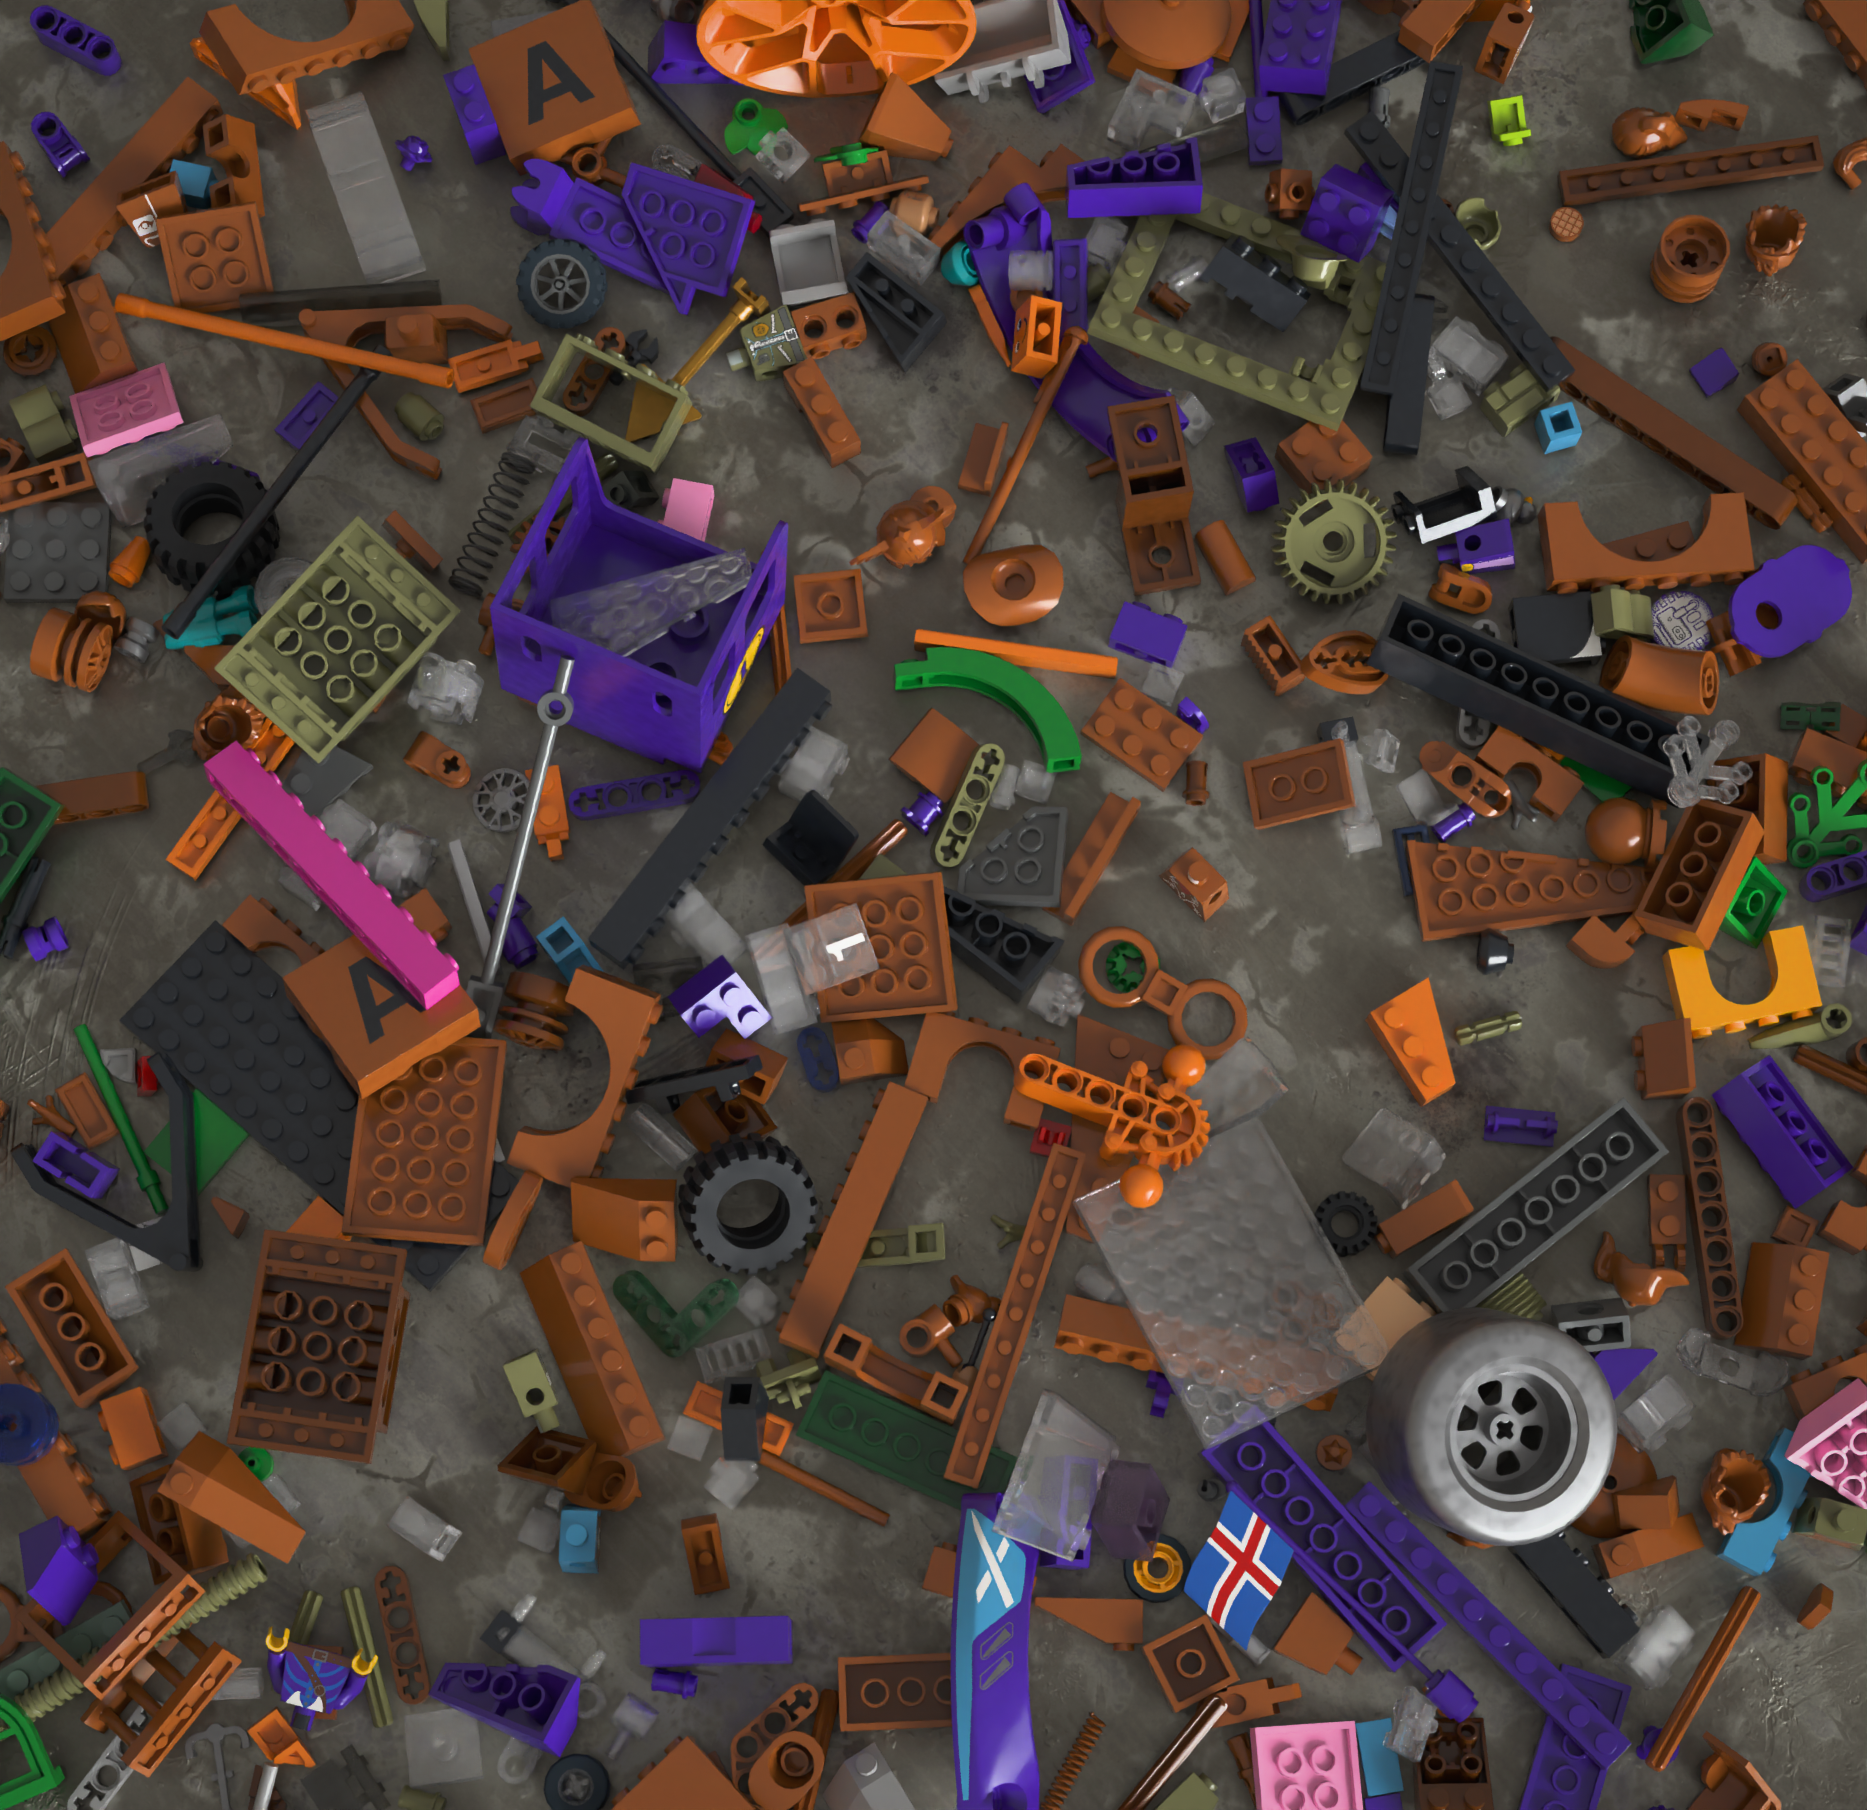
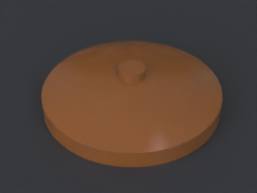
M1101 0V15L1110 37L1125 53L1134 59L1158 68L1184 69L1205 62L1220 49L1230 28L1231 6L1229 0Z

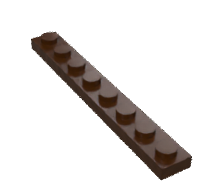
M1818 135L1564 170L1559 171L1557 179L1563 207L1822 171L1824 161Z

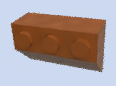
M100 273L68 284L64 288L66 298L62 299L66 313L48 322L75 394L138 372V367L115 310L108 287Z
M1767 753L1707 762L1706 800L1752 812L1765 831L1754 856L1763 865L1786 862L1788 762Z
M1752 1242L1741 1299L1743 1327L1735 1335L1733 1345L1799 1360L1811 1357L1830 1253L1797 1245Z
M173 1464L163 1466L129 1482L141 1531L190 1576L229 1562L227 1544L223 1539L220 1526L157 1492ZM146 1551L154 1586L164 1584L172 1574Z

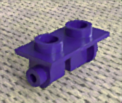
M1486 1106L1483 1140L1553 1147L1558 1121L1555 1120V1112Z

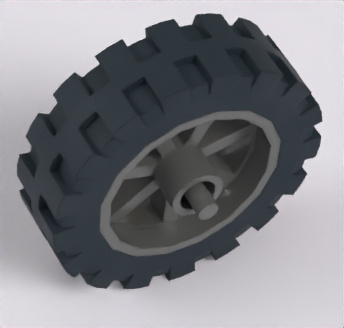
M552 239L531 249L521 262L519 274L516 277V285H518L519 291L517 294L519 300L524 305V310L535 318V321L555 329L572 328L591 319L604 303L605 292L608 287L605 276L606 270L599 261L598 255L595 252L593 253L587 245L572 239ZM555 259L570 260L563 275H561ZM548 262L552 267L555 278L540 274L542 268ZM575 264L582 269L585 277L576 279L569 277ZM538 280L551 283L552 288L541 295L538 289ZM586 282L583 298L571 288L572 284ZM565 291L578 301L576 305L566 309L564 308ZM554 292L559 293L558 308L551 306L545 301Z

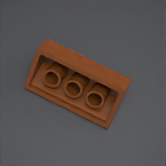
M67 1248L5 1286L76 1406L83 1409L89 1408L117 1390L139 1368Z

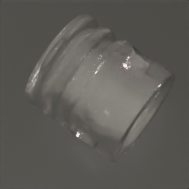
M1011 250L1009 256L1010 290L1035 291L1037 287L1038 291H1043L1045 287L1047 291H1051L1053 285L1052 251L1047 250L1046 254H1044L1043 250H1038L1036 254L1034 250Z

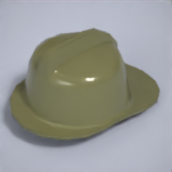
M1280 235L1276 238L1277 244L1291 253L1293 275L1310 287L1321 290L1327 289L1331 280L1336 276L1339 263L1348 259L1346 255L1334 252L1322 244L1305 237Z

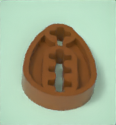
M1357 630L1342 631L1327 636L1319 641L1300 662L1301 670L1308 679L1325 688L1348 694H1370L1381 686L1389 676L1367 665V662L1362 665L1366 658L1367 660L1369 659L1376 640L1370 635ZM1354 659L1355 662L1349 666L1348 663Z
M528 1170L524 1172L490 1236L483 1257L484 1264L497 1270H502L507 1264L532 1212L543 1177Z

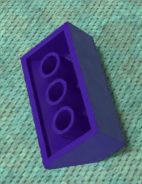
M1770 1055L1739 1074L1711 1095L1716 1101L1719 1111L1728 1117L1736 1128L1739 1138L1750 1147L1758 1158L1761 1168L1770 1174L1779 1186L1781 1195L1795 1209L1853 1168Z

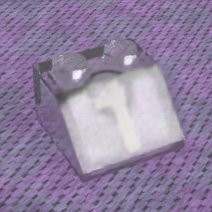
M857 903L783 929L806 996L880 968Z

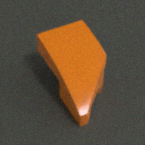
M277 1706L247 1728V1732L268 1760H274L273 1763L305 1765V1767L310 1768L316 1765V1761L295 1730L289 1726L290 1723Z

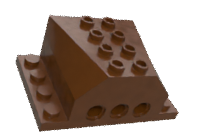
M264 1230L227 1437L228 1444L366 1464L372 1463L376 1433L387 1434L411 1296L402 1287L407 1257L406 1249Z

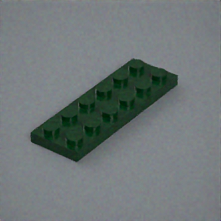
M827 1370L823 1373L796 1433V1436L959 1511H961V1500L964 1493H1004L1019 1459L991 1446L977 1490L943 1479L958 1430Z

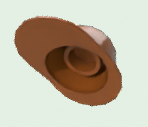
M603 1453L594 1454L582 1496L564 1491L568 1500L575 1505L611 1512L622 1511L629 1507L635 1498L642 1497L635 1466L630 1459Z
M793 1730L781 1734L772 1742L749 1772V1791L757 1805L766 1810H787L800 1801L819 1779L824 1770L825 1758L823 1750L816 1739L806 1732Z

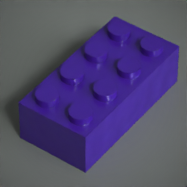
M1271 0L1259 61L1260 90L1326 95L1342 0Z

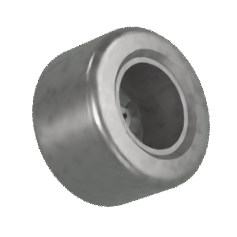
M1471 1307L1446 1311L1420 1322L1404 1334L1390 1349L1379 1366L1369 1392L1366 1410V1435L1372 1461L1380 1478L1392 1495L1410 1512L1429 1523L1479 1543L1495 1546H1515L1537 1542L1560 1532L1579 1518L1595 1500L1605 1483L1613 1462L1617 1439V1416L1613 1396L1605 1375L1590 1353L1574 1338L1562 1330L1541 1321L1499 1310ZM1497 1380L1499 1383L1498 1400L1485 1405L1478 1394V1387L1486 1382ZM1517 1390L1523 1405V1413L1521 1414L1517 1413L1512 1407V1400ZM1465 1405L1475 1412V1421L1471 1429L1457 1430L1458 1419ZM1477 1441L1484 1449V1453L1479 1464L1472 1468L1461 1456V1451L1464 1447ZM1510 1450L1511 1454L1496 1468L1498 1454Z

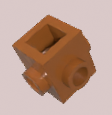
M1281 168L1270 172L1269 183L1265 189V201L1268 203V212L1279 213L1280 219L1289 220L1299 219V214L1309 212L1315 196V189L1312 187V171Z

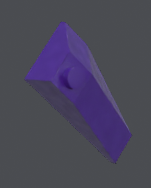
M445 1662L428 1695L530 1746L560 1758L577 1726L580 1678L550 1665L520 1667L518 1664H506V1667L486 1666L484 1663Z

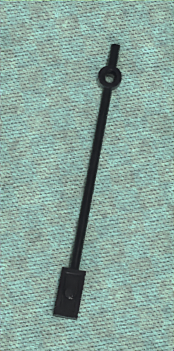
M547 0V1L552 2V3L563 2L566 6H568V5H571V4H573V3H575V2H578L579 0ZM604 27L614 52V57L728 179L754 196L753 200L756 202L753 211L762 215V222L759 228L769 238V231L775 230L776 227L788 224L793 220L794 213L761 177L751 167L741 173Z

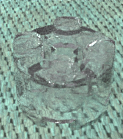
M425 653L423 660L419 662L407 702L415 710L420 705L432 711L430 718L434 720L462 725L463 719L471 723L484 687V680L475 673L476 665L469 661L457 660L454 663L444 660L438 654Z
M386 821L379 830V842L374 852L367 854L363 865L370 875L369 879L375 885L380 883L387 891L408 900L413 896L411 891L414 887L422 889L430 877L437 858L432 856L433 847H439L440 843L436 837L403 821H396L395 823Z

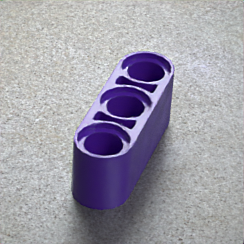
M48 5L39 6L32 11L30 24L43 45L100 75L110 76L120 69L122 59L113 40L109 36ZM54 23L52 27L42 29L45 24ZM74 38H82L78 43L70 44ZM110 52L107 57L103 59L98 58L101 53Z
M1867 850L1811 868L1799 883V892L1802 897L1814 903L1866 888ZM1843 868H1852L1857 874V881L1847 879ZM1811 877L1820 878L1825 884V890H1816L1811 884Z

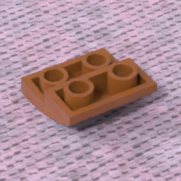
M930 708L888 760L912 782H918L926 791L933 793L943 804H946L956 790L972 751L979 744L941 713ZM982 753L981 758H984L987 753Z

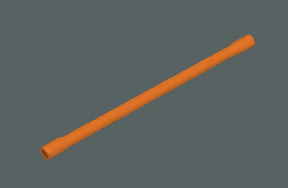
M119 293L115 299V310L122 314L156 319L407 377L418 380L421 383L449 389L454 381V370L429 363H417L152 302L149 299L125 293Z

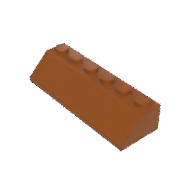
M579 1241L551 1253L520 1272L587 1437L590 1440L596 1441L595 1453L626 1457L665 1440L662 1428L583 1242Z

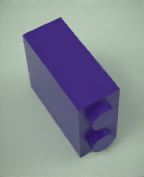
M473 64L443 75L475 165L506 155L495 118L475 65Z

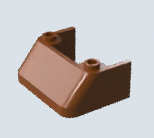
M1706 1731L1702 1737L1714 1753L1707 1757L1701 1766V1780L1706 1788L1688 1810H1781L1780 1800L1753 1765Z

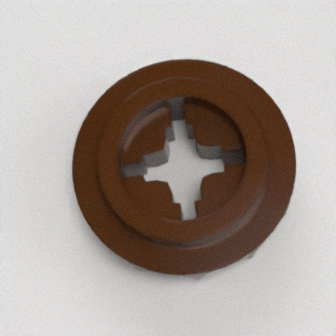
M35 326L6 339L3 346V357L13 372L25 378L31 375L39 377L41 372L51 369L52 362L57 358V344L53 336L46 329ZM26 341H29L34 349H39L35 352V361L33 362L27 355L22 356V354L27 352L28 345Z

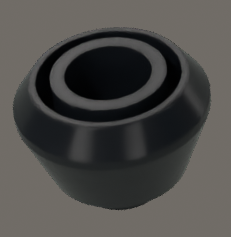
M1487 928L1480 932L1477 970L1483 975L1505 970L1506 964L1513 963L1514 944L1508 943V936Z

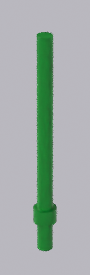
M79 1025L73 1029L139 1175L136 1180L141 1191L147 1193L156 1215L163 1214L168 1211L169 1207L159 1187L161 1184L156 1170L151 1169L87 1025Z

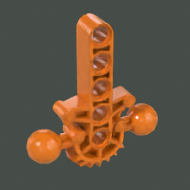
M1180 1044L1166 1052L1163 1057L1162 1071L1167 1079V1083L1159 1087L1153 1083L1154 1079L1147 1075L1148 1067L1142 1061L1132 1063L1122 1086L1035 1053L1028 1054L1022 1058L1014 1075L1013 1082L1015 1088L1023 1095L1107 1127L1099 1149L1100 1156L1103 1159L1112 1160L1116 1154L1134 1152L1139 1163L1124 1171L1119 1184L1120 1193L1124 1201L1132 1207L1144 1209L1152 1206L1161 1198L1164 1185L1163 1179L1158 1172L1160 1164H1168L1173 1172L1178 1170L1181 1164L1187 1167L1192 1163L1193 1158H1198L1201 1155L1202 1147H1205L1209 1140L1206 1134L1210 1130V1123L1205 1122L1208 1117V1111L1198 1110L1202 1105V1098L1192 1100L1185 1094L1187 1087L1201 1081L1205 1074V1059L1201 1051L1192 1045ZM1025 1071H1033L1039 1078H1030L1025 1074ZM1058 1083L1067 1084L1072 1091L1061 1090ZM1147 1089L1155 1095L1153 1098L1145 1095ZM1090 1096L1100 1097L1104 1104H1096ZM1128 1108L1133 1110L1137 1114V1117H1130L1126 1115L1123 1109ZM1156 1121L1166 1123L1170 1130L1161 1129L1156 1124ZM1129 1135L1131 1137L1139 1139V1142L1129 1143V1141L1126 1140V1138Z

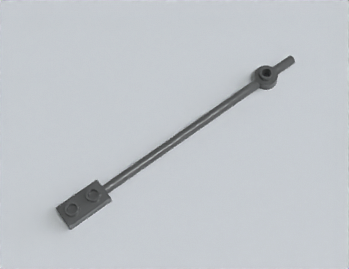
M561 655L553 689L545 691L537 705V713L544 722L534 767L482 976L471 975L466 991L478 1008L481 1027L464 1037L491 1039L493 1025L505 983L495 981L557 729L558 726L564 725L570 720L574 711V701L567 692L575 658L568 655ZM559 701L563 708L561 710H554L550 702Z

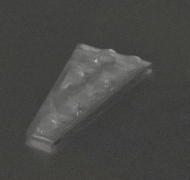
M745 548L552 599L550 600L553 627L626 657L669 632L667 628L682 619L687 622L697 616L695 612L709 603L718 604L744 589L752 576L749 554Z

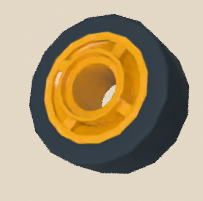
M1149 1534L1137 1540L1127 1551L1123 1563L1124 1579L1129 1589L1138 1598L1151 1603L1167 1602L1179 1596L1184 1590L1185 1582L1191 1569V1559L1186 1548L1175 1538L1164 1534ZM1158 1558L1165 1562L1167 1572L1163 1578L1157 1579L1149 1574L1148 1563L1150 1560Z

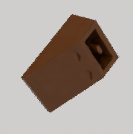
M1449 1718L1412 1719L1415 1810H1494L1484 1719L1466 1718L1461 1723H1458L1454 1718L1451 1720Z

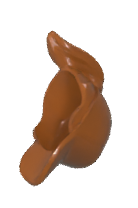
M1607 1231L1603 1232V1243L1594 1262V1274L1599 1280L1613 1284L1617 1294L1627 1301L1631 1307L1636 1305H1656L1667 1288L1690 1285L1689 1280L1676 1270L1669 1268L1652 1269L1648 1264L1632 1262L1623 1253L1616 1252L1615 1241L1612 1235Z

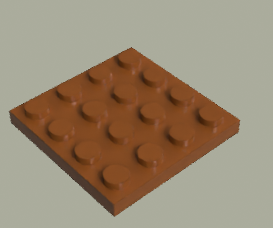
M942 871L817 883L804 886L821 1023L946 1012L958 1009ZM859 933L863 934L865 941L841 950L844 960L838 961L835 954L828 953L827 945Z

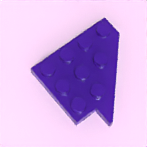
M631 162L621 195L678 312L688 316L696 289L726 298L756 201Z

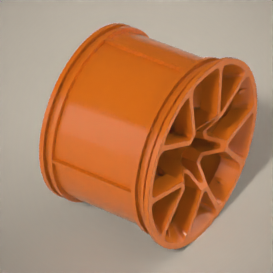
M704 0V8L699 15L696 26L697 45L701 54L711 66L723 75L746 86L766 92L795 97L825 98L877 94L882 89L891 72L897 74L909 86L943 71L956 62L970 47L976 33V14L970 0Z

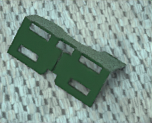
M1785 702L1781 705L1780 729L1805 730L1807 725H1810V711H1806V707L1816 708V711H1811V725H1814L1815 730L1840 731L1841 702H1825L1820 704ZM1787 707H1801L1800 711L1787 710ZM1821 708H1833L1835 712H1823ZM1786 721H1799V725H1786ZM1822 722H1835V726H1822Z

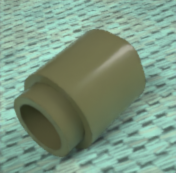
M409 392L397 402L394 412L398 415V420L421 441L433 440L440 435L444 428V416L421 395Z

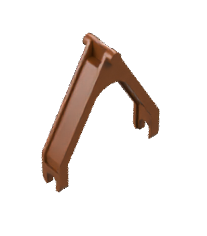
M468 304L331 311L304 309L299 313V321L305 337L352 348L361 339L371 334H384L386 317L402 316L404 314H432L446 330L469 329L496 343L509 340L513 336V333H511L513 327L510 324ZM321 358L341 388L345 390L355 377L348 364ZM365 391L355 404V407L393 461L427 478L437 480L442 471L439 465L440 460L400 441Z

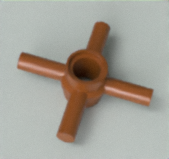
M613 137L599 143H594L592 148L583 147L575 153L571 152L558 160L572 166L575 178L578 177L595 186H599L606 181L622 189L624 187L627 176L608 168L607 160L604 157V153ZM591 162L597 163L593 170L589 172L583 171L587 164Z

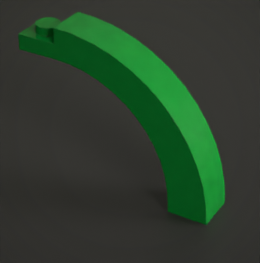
M934 647L926 648L925 661L907 659L899 664H894L893 681L895 691L947 686L968 689L988 696L1012 711L1031 732L1041 752L1045 773L1079 770L1082 754L1078 738L1065 711L1040 682L1012 663L980 651L964 648Z

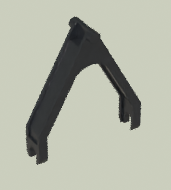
M159 1051L148 1058L147 1062L169 1097L172 1202L167 1213L157 1223L140 1228L58 1184L50 1172L33 1162L38 1151L32 1144L24 1146L21 1142L11 1149V1154L31 1188L39 1195L158 1259L176 1271L197 1272L203 1266V1259L200 1257L194 1096L167 1053L161 1055Z

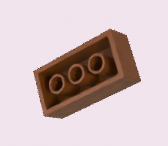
M1691 796L1634 914L1647 934L1705 951L1709 950L1765 833L1752 812Z
M951 1653L838 1657L840 1732L952 1727Z

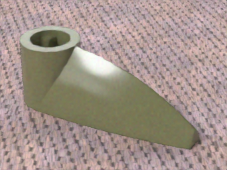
M1839 1003L1830 1004L1821 1011L1813 1013L1811 1017L1789 1020L1754 1035L1748 1039L1750 1049H1775L1833 1040L1848 1030L1852 1023V1015L1844 1005ZM1830 1015L1832 1019L1836 1018L1838 1021V1025L1835 1028H1832L1833 1024L1829 1026L1826 1021Z

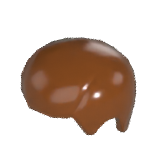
M98 590L83 594L79 598L74 614L79 615L80 624L87 618L95 620L97 624L99 622L108 624L113 628V640L118 639L124 630L127 619V612L123 603L115 595Z

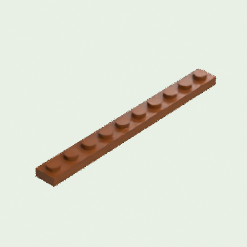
M1053 1143L943 1479L976 1490L978 1488L1082 1171L1086 1153Z

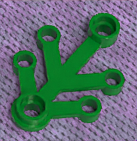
M1867 759L1859 764L1857 769L1858 777L1833 806L1831 784L1834 776L1832 771L1825 766H1817L1811 771V781L1816 785L1818 823L1810 833L1807 811L1811 807L1809 797L1802 792H1795L1789 797L1788 806L1794 815L1795 836L1787 844V859L1792 865L1798 868H1808L1813 866L1820 856L1837 854L1849 856L1861 852L1863 847L1862 841L1854 834H1846L1840 841H1821L1830 831L1867 827V809L1862 814L1845 815L1867 789V776L1865 775ZM1826 771L1827 779L1824 782H1817L1818 773ZM1804 798V806L1800 809L1794 808L1795 800ZM1849 840H1856V847L1853 850H1846L1845 846ZM1801 845H1807L1808 852L1803 856H1799L1797 854L1798 848Z

